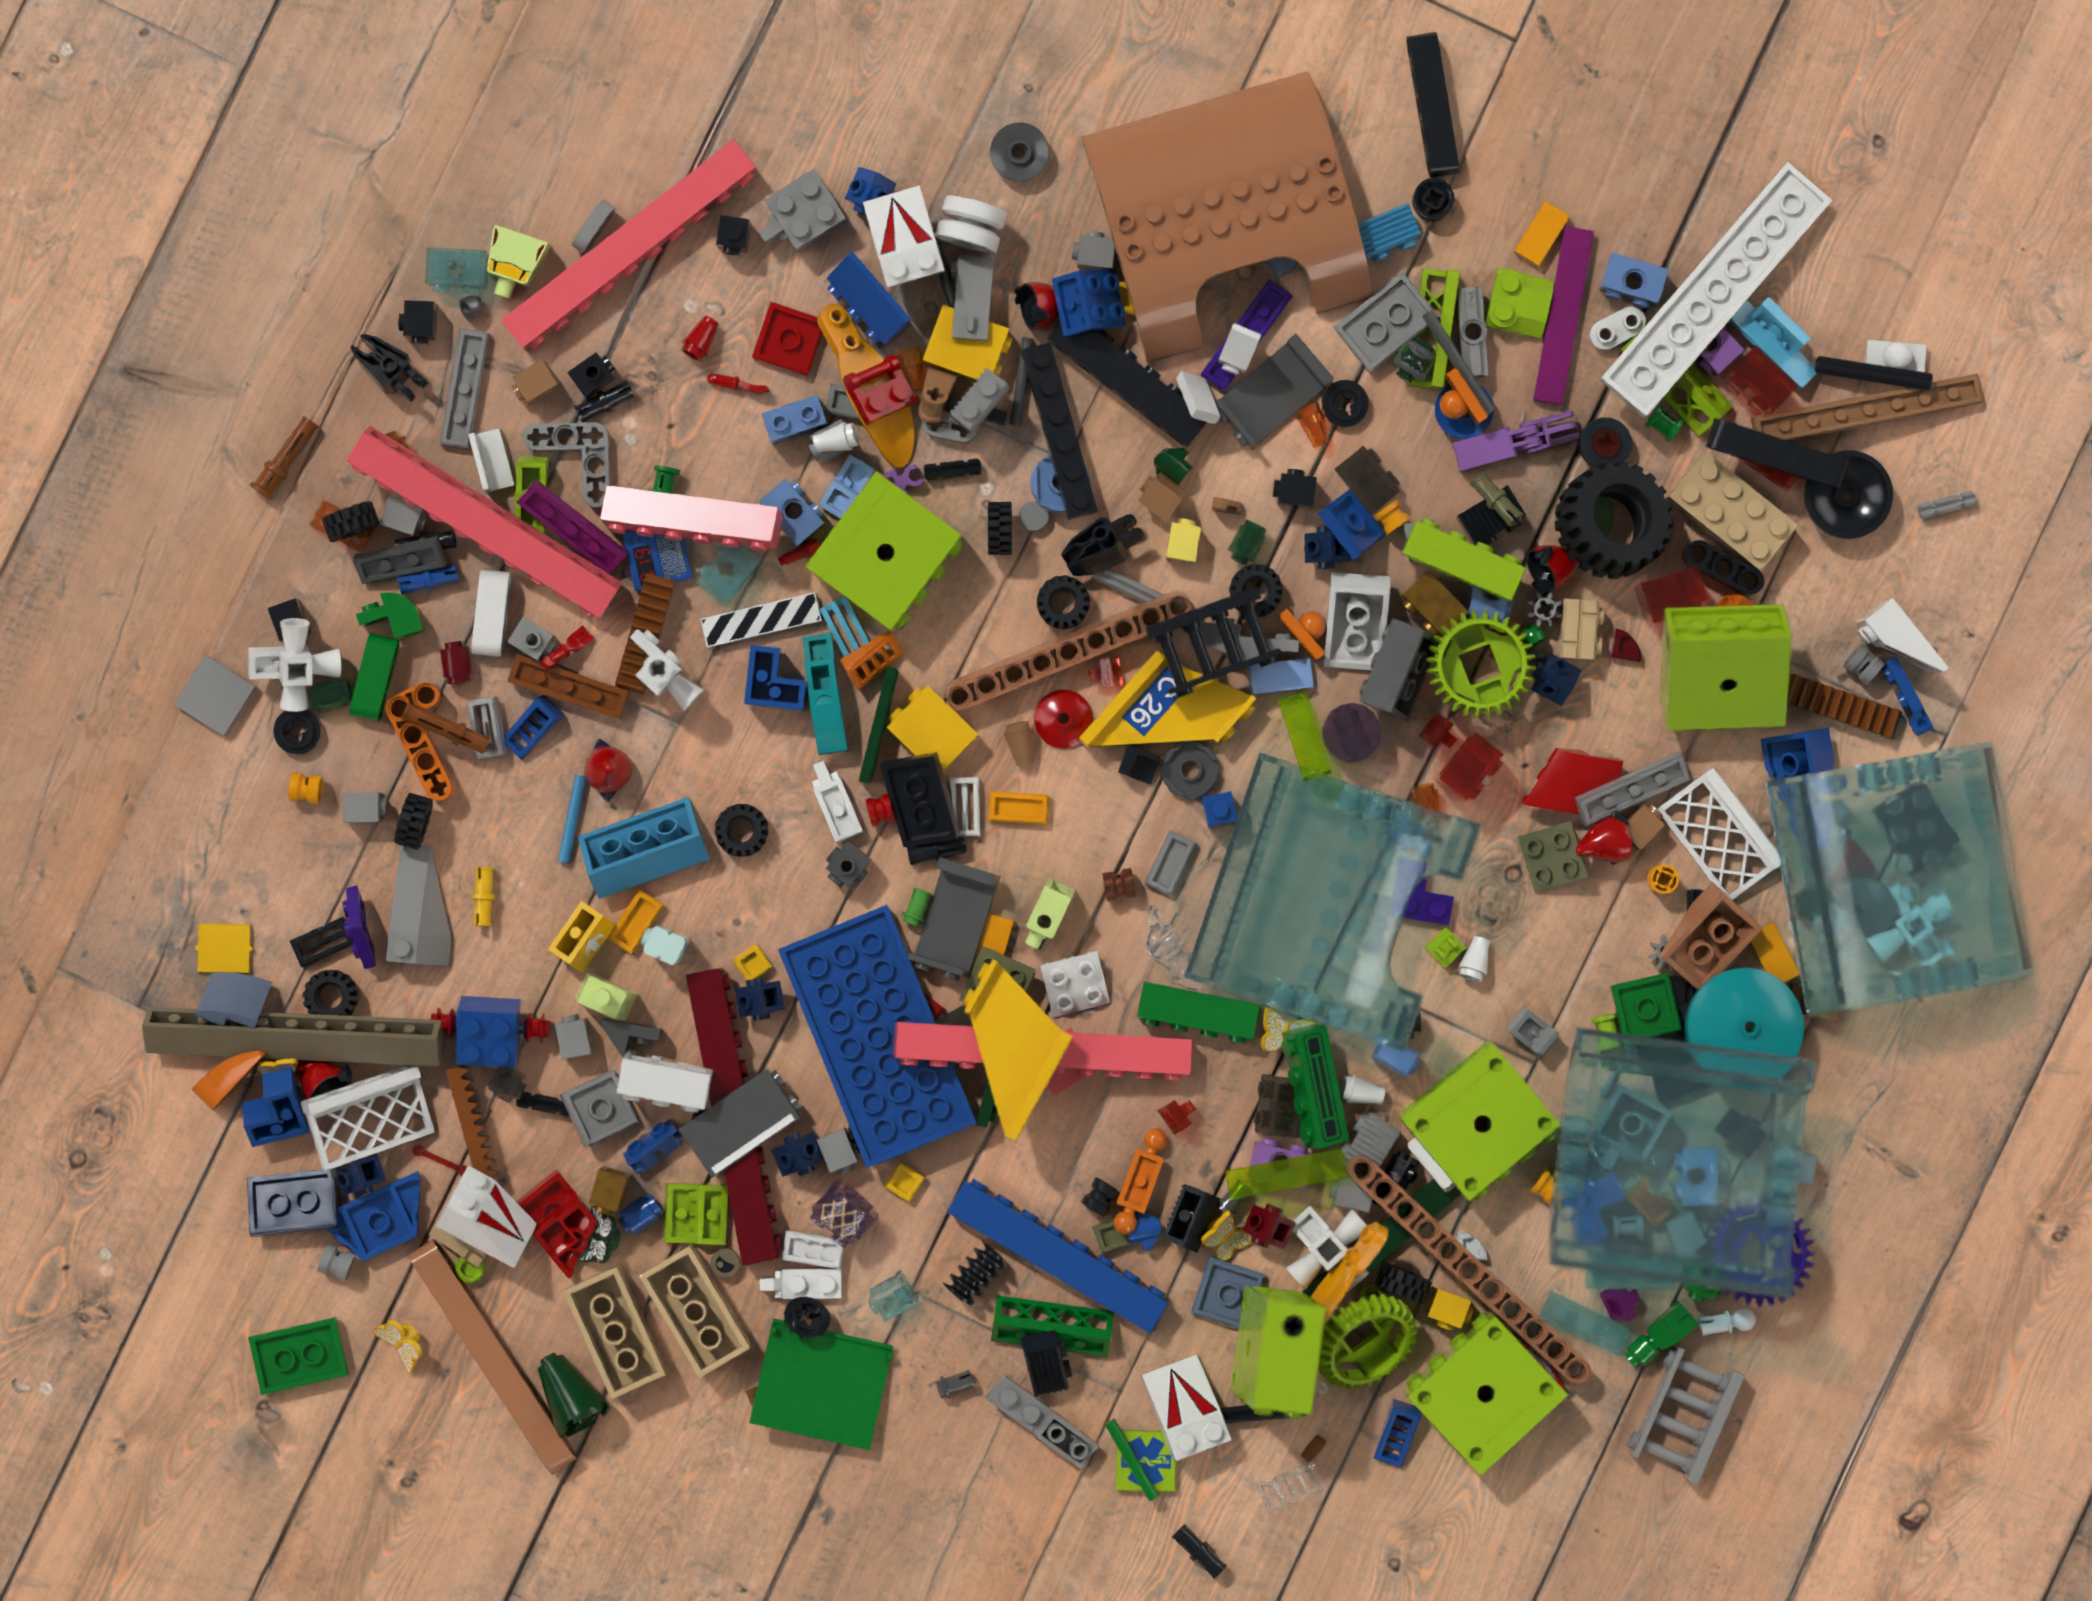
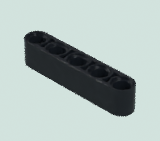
M1430 32L1406 36L1429 178L1459 174L1458 154L1437 33Z
M1714 418L1705 446L1727 455L1841 490L1850 462L1846 459L1718 418Z

